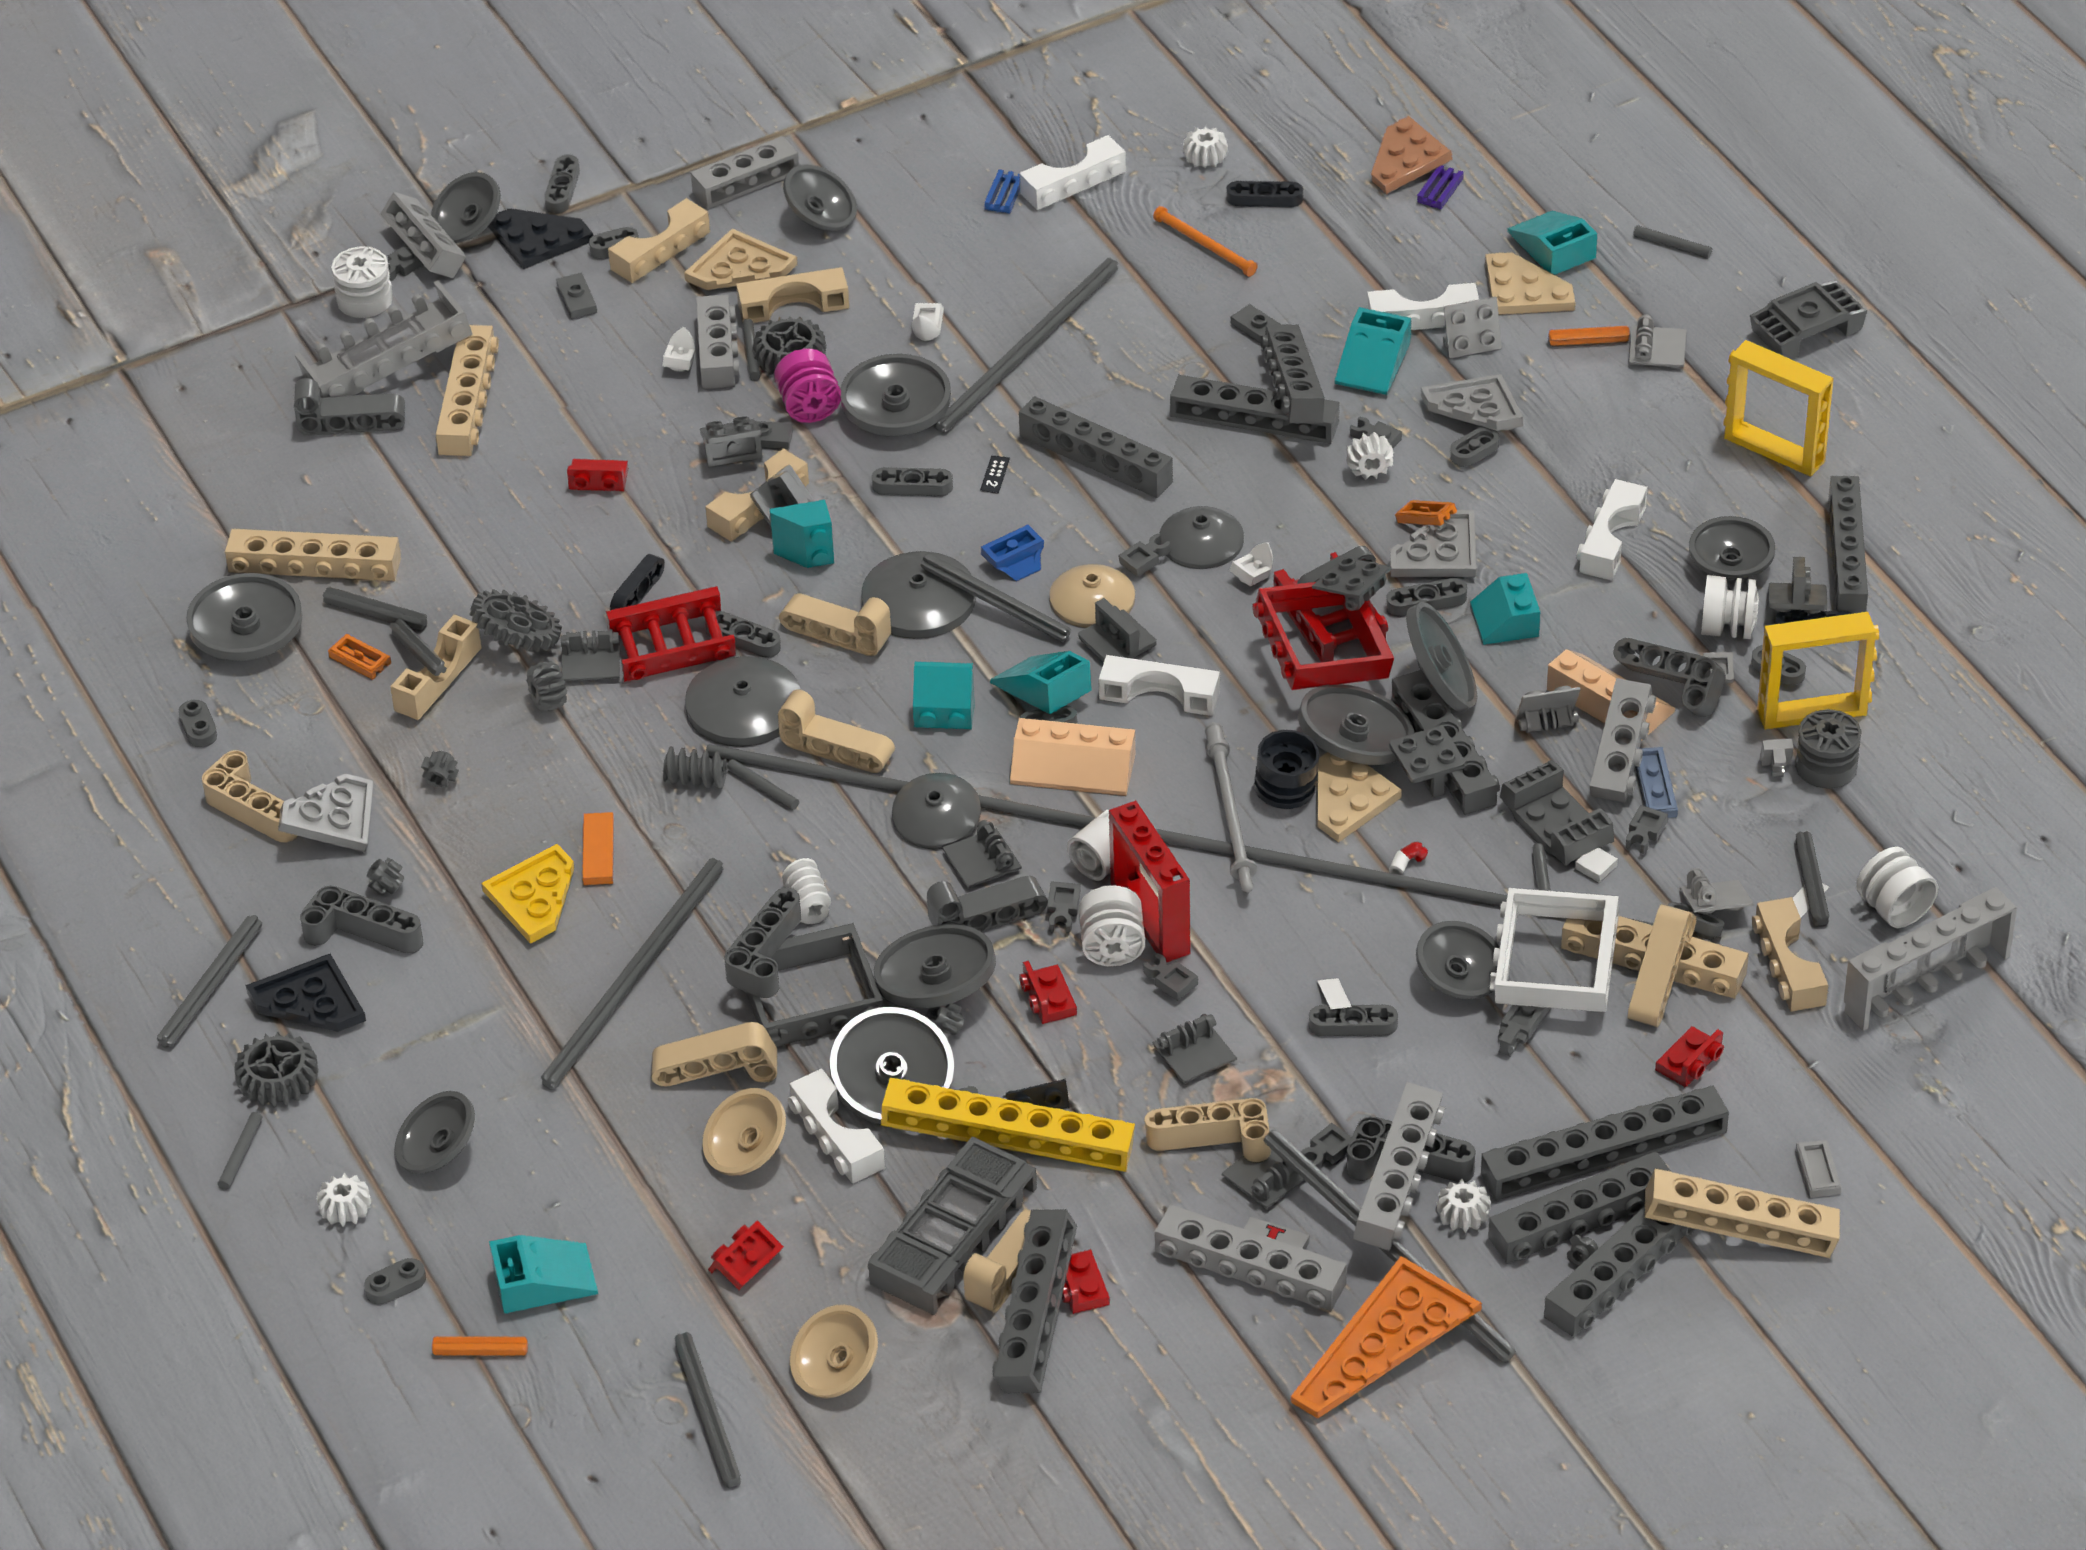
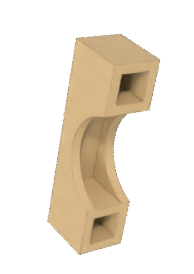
M684 199L667 210L668 228L661 234L650 238L627 236L608 249L610 269L630 283H634L710 233L708 211L691 200Z
M842 267L736 283L737 301L742 322L745 319H751L753 323L769 321L775 310L793 302L812 304L822 312L849 308L848 285Z
M784 448L764 462L765 481L769 480L785 466L791 465L804 486L806 487L809 484L808 463ZM724 492L705 506L707 527L731 542L741 534L746 533L749 528L764 519V517L750 498L752 492L744 494Z
M455 614L438 632L434 650L445 662L446 672L440 673L439 676H434L426 667L419 672L406 668L390 686L394 711L419 720L482 648L480 633L477 628L478 623Z
M1792 897L1757 903L1756 916H1752L1754 933L1759 934L1761 937L1762 953L1764 956L1769 957L1771 975L1773 978L1778 979L1780 997L1782 1000H1786L1790 1011L1826 1006L1828 983L1820 963L1803 960L1794 955L1788 948L1790 944L1799 939L1801 917Z

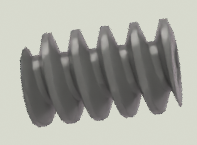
M669 747L664 759V782L669 777V781L672 784H676L680 779L682 785H688L692 780L694 786H700L702 781L705 787H711L714 782L718 789H722L727 774L726 758L721 760L719 751H716L713 759H710L708 750H704L702 757L698 758L696 749H693L688 757L686 756L685 748H681L679 754L675 755L674 747Z

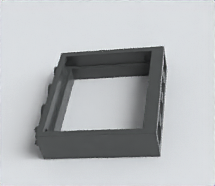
M854 923L787 938L771 959L777 963L779 971L850 954L866 1000L768 1022L760 997L746 992L756 1023L765 1027L775 1046L840 1032L856 1016L872 1009L883 1008V999ZM848 936H849V939H847V940H843V939H842V938H844V937H848Z

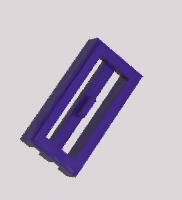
M1444 165L1437 167L1418 193L1417 202L1442 209L1463 180L1464 172L1459 170L1457 173H1454V169L1450 167L1446 171L1444 170ZM1450 179L1451 182H1450L1449 185L1446 187V189L1444 190V192L1441 194V196L1439 197V199H1438L1437 201H1434L1435 198L1442 192L1443 187L1445 186V184H1446V183L1448 182V180Z

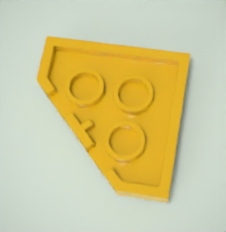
M555 844L482 882V890L531 944L556 931L574 872V862L558 844Z

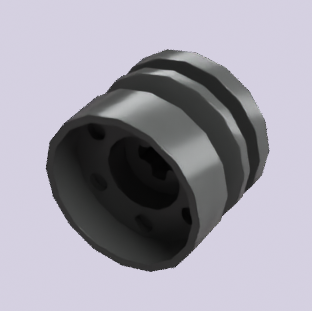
M1819 710L1807 715L1800 723L1795 765L1798 775L1805 782L1815 787L1826 789L1838 788L1850 783L1856 776L1862 733L1859 723L1852 716L1837 710Z

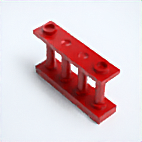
M1336 552L1330 553V561L1338 557ZM1284 569L1274 572L1273 587L1292 585L1298 582V580L1290 578ZM1368 600L1367 602L1386 639V632L1388 631L1387 620L1378 613L1370 600ZM1312 609L1287 611L1321 662L1334 661V649H1336L1337 645L1358 638L1354 628L1336 634L1328 633L1325 629L1326 626L1349 619L1345 609L1323 616L1315 614Z
M717 586L606 611L608 631L612 629L613 632L619 633L628 659L622 660L624 682L736 656L734 634L722 635L715 614L716 611H721L720 593ZM704 616L711 639L695 643L688 620ZM677 623L684 646L667 649L660 626ZM649 629L656 652L639 656L632 633Z

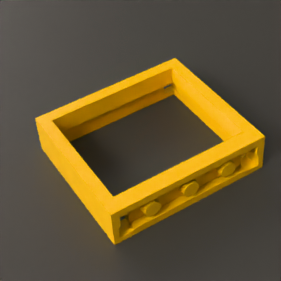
M1745 340L1736 350H1732L1728 359L1730 373L1727 378V385H1729L1728 395L1725 399L1727 411L1723 421L1725 426L1724 439L1811 477L1826 459L1834 378ZM1748 369L1809 395L1804 447L1744 421Z
M1869 612L1765 626L1757 711L1764 730L1800 725L1807 715L1819 710L1842 711L1852 717L1867 715L1868 703L1872 702L1870 683L1874 682L1875 679L1872 666L1873 662L1877 660L1875 641L1879 640L1878 625H1873ZM1859 641L1854 692L1778 702L1783 651Z

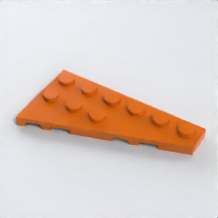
M1400 1256L1291 1395V1403L1319 1419L1482 1310V1303Z

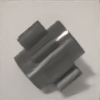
M433 751L430 758L425 757L421 768L424 772L422 777L434 787H447L449 781L456 780L459 772L456 769L458 762L448 752Z
M387 858L385 862L381 859L376 860L367 872V877L372 880L368 887L382 896L386 891L393 894L404 880V876L399 873L403 867L390 858Z
M955 1003L931 1007L926 1013V1018L932 1021L947 1039L949 1034L956 1035L964 1023V1017L959 1013L962 1007Z

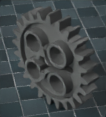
M492 589L491 593L484 590L483 594L478 593L477 597L474 598L470 608V616H473L472 622L478 623V629H485L484 634L493 635L494 641L502 640L505 646L511 644L516 649H519L521 646L528 652H530L531 648L537 652H540L541 648L548 651L549 647L554 648L562 632V625L559 624L560 619L554 618V612H547V606L537 605V600L529 601L528 596L520 597L516 592H513L511 595L506 590H502V593L495 589Z

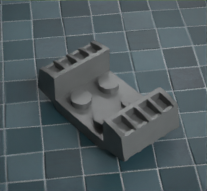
M1837 280L1822 284L1814 282L1773 299L1766 307L1751 314L1750 320L1752 331L1775 353L1789 359L1799 357L1802 339L1833 326H1836L1846 337L1862 329L1867 309L1863 308Z
M1550 760L1508 782H1504L1500 798L1511 810L1514 819L1537 843L1543 844L1545 851L1549 855H1554L1566 866L1581 856L1614 842L1613 822L1601 808L1588 813L1563 787L1564 770L1553 760Z

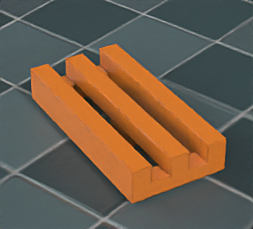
M1411 500L1395 516L1398 523L1441 526L1444 523L1443 520H1448L1451 517L1450 514H1455L1457 509L1455 503Z
M345 634L328 650L331 659L372 680L376 677V672L381 673L384 670V665L388 667L391 664L389 655L349 634ZM364 655H366V656H368V657H370V658L376 660V662L373 661V660H371V659H369V658H367V657H365Z

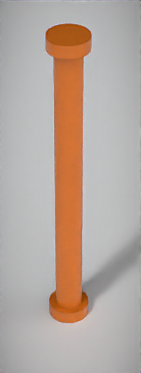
M1159 206L1154 211V220L1166 223L1242 269L1243 274L1251 277L1256 272L1258 267L1256 262L1244 259L1168 213L1167 208Z

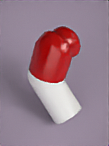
M1412 842L1400 849L1394 856L1389 872L1403 875L1408 862L1412 858L1417 862H1422V859L1426 858L1428 854L1427 848L1423 847L1421 842Z

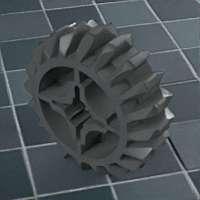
M791 316L788 319L779 317L776 322L769 320L768 325H761L760 331H757L752 345L754 358L758 360L761 370H767L768 375L773 374L777 364L793 351L805 348L816 349L824 354L826 351L825 336L823 331L819 329V326L812 324L811 320L803 321L802 317L792 319Z
M277 1032L275 1036L269 1037L265 1033L264 1039L254 1038L253 1045L245 1044L243 1052L238 1053L237 1062H235L234 1066L236 1084L243 1093V1096H248L252 1103L259 1100L262 1107L268 1102H271L276 1107L277 1103L284 1102L288 1106L289 1100L295 1099L299 1101L300 1094H309L310 1087L315 1086L319 1071L317 1056L314 1054L309 1042L304 1043L301 1036L294 1038L291 1033L281 1036Z

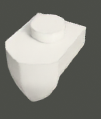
M915 303L911 327L914 335L920 340L929 341L940 334L944 311L942 303Z
M685 327L680 328L673 334L663 356L662 366L669 367L674 371H689L694 360L695 343L690 332Z
M1261 543L1254 547L1250 554L1233 561L1229 571L1249 586L1268 578L1273 565V555L1269 543Z

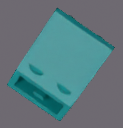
M1552 210L1507 228V232L1537 263L1553 275L1596 258L1598 233L1583 218Z
M1359 307L1349 329L1334 384L1387 395L1411 343L1412 318Z
M1071 651L1031 656L991 678L990 683L1051 714L1092 691L1090 661Z
M525 1235L489 1241L493 1270L504 1314L598 1294L586 1243Z

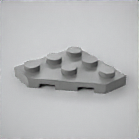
M1501 374L1421 387V397L1428 411L1496 431L1511 430L1524 426L1523 415Z
M1457 510L1455 514H1450L1451 517L1448 520H1443L1444 523L1441 526L1424 525L1411 534L1410 540L1403 545L1397 544L1390 549L1391 577H1476L1474 510Z
M344 773L336 777L332 783L318 785L307 790L303 796L295 800L292 797L284 801L280 809L278 831L364 852L368 845L373 780Z

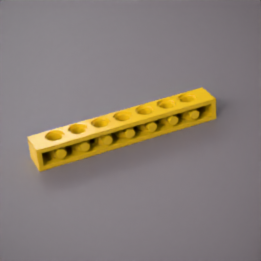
M891 1077L881 1111V1126L968 1142L971 1137H975L997 1148L1123 1172L1127 1170L1134 1141V1123Z

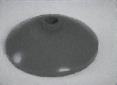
M806 164L791 169L784 179L783 191L790 208L807 224L818 229L835 231L846 228L855 218L857 213L855 197L847 184L833 172L820 166Z
M471 172L454 179L441 191L434 202L431 216L455 243L470 240L481 234L495 218L500 205V188L497 182L486 173Z
M1209 506L1189 507L1176 512L1163 523L1159 533L1161 535L1160 545L1167 541L1170 542L1171 551L1166 556L1181 566L1194 569H1209L1224 565L1240 553L1244 544V531L1239 521L1231 514Z
M1723 516L1705 521L1693 531L1689 541V553L1694 563L1710 575L1726 577L1728 580L1745 579L1755 576L1769 567L1775 555V542L1770 532L1761 524L1743 517Z
M929 773L911 780L898 792L892 806L893 822L898 833L907 842L925 849H943L942 847L966 839L977 827L981 816L980 799L973 786L961 777L948 773Z
M1444 921L1432 925L1422 934L1416 947V961L1423 976L1436 989L1456 998L1477 999L1493 992L1490 991L1491 972L1496 973L1497 966H1493L1494 949L1500 948V946L1488 933L1472 924L1461 921Z
M444 1091L420 1103L405 1119L397 1134L395 1156L398 1163L411 1173L422 1174L440 1169L451 1162L463 1150L473 1131L475 1111L471 1101L460 1092Z

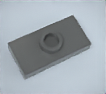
M582 272L556 278L558 290L571 319L597 313L596 303Z
M1248 304L1231 316V324L1259 343L1261 335H1265L1266 325H1282L1251 304Z
M755 421L761 429V448L789 449L793 433V423Z

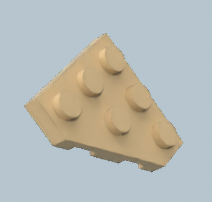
M732 228L684 272L685 281L705 290L733 287L736 286V283L786 276L798 265L797 256Z
M1512 252L1485 254L1491 297H1497L1498 315L1575 311V297L1572 284Z
M1328 752L1319 758L1318 828L1338 843L1402 797V789L1367 764L1347 761Z

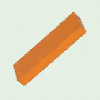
M613 812L584 813L583 885L613 884L614 814Z

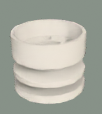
M355 247L339 253L331 266L338 308L344 314L354 318H368L384 312L391 305L393 299L386 256L380 250L372 247Z
M1707 575L1701 635L1721 636L1724 624H1729L1732 638H1736L1737 626L1740 625L1744 626L1743 639H1751V633L1757 624L1759 603L1756 580L1749 579L1748 592L1741 591L1742 578H1737L1734 590L1732 591L1727 589L1726 577Z
M1898 846L1887 848L1869 860L1861 870L1856 884L1859 895L1867 900L1871 907L1876 908L1878 914L1890 926L1895 928L1907 927L1925 915L1933 905L1939 888L1936 880L1924 868L1919 867L1916 860L1910 857L1909 853Z
M1114 885L1102 886L1091 890L1082 898L1079 903L1082 951L1087 959L1103 966H1121L1138 958L1145 948V934L1141 900L1137 894L1128 888Z

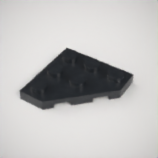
M511 208L498 212L488 226L523 269L589 244L590 238L594 236L593 232L581 218Z
M330 953L246 985L247 994L259 1014L336 1032L366 1021L365 1012Z

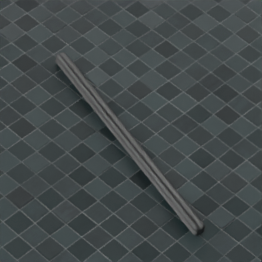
M1111 258L1104 260L948 408L945 415L935 423V428L942 433H946L1118 270L1117 261Z
M710 858L552 1061L541 1076L542 1084L545 1087L548 1086L550 1089H554L691 913L723 871V863L720 860Z
M1274 1129L1265 1136L1264 1143L1356 1227L1361 1207L1282 1134ZM1396 1239L1393 1240L1390 1251L1379 1248L1395 1263L1402 1256L1433 1274ZM1477 1313L1461 1323L1501 1361L1508 1362L1515 1355V1348Z

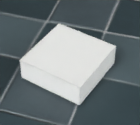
M1597 848L1581 856L1576 861L1575 869L1600 883L1617 867L1618 859Z

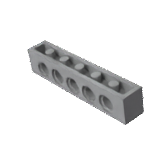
M1406 1083L1357 1219L1353 1236L1354 1240L1389 1251L1393 1240H1400L1405 1222L1401 1221L1402 1215L1408 1217L1413 1198H1410L1409 1194L1410 1192L1416 1194L1421 1180V1175L1417 1174L1418 1169L1425 1170L1430 1153L1425 1151L1426 1146L1433 1147L1437 1134V1129L1433 1128L1434 1123L1440 1125L1445 1112V1107L1440 1105L1442 1092L1413 1083Z
M1171 1204L1155 1230V1252L1169 1258L1190 1263L1198 1268H1205L1220 1273L1224 1277L1249 1283L1257 1288L1261 1287L1273 1291L1283 1297L1308 1303L1316 1308H1323L1332 1312L1346 1286L1347 1263Z

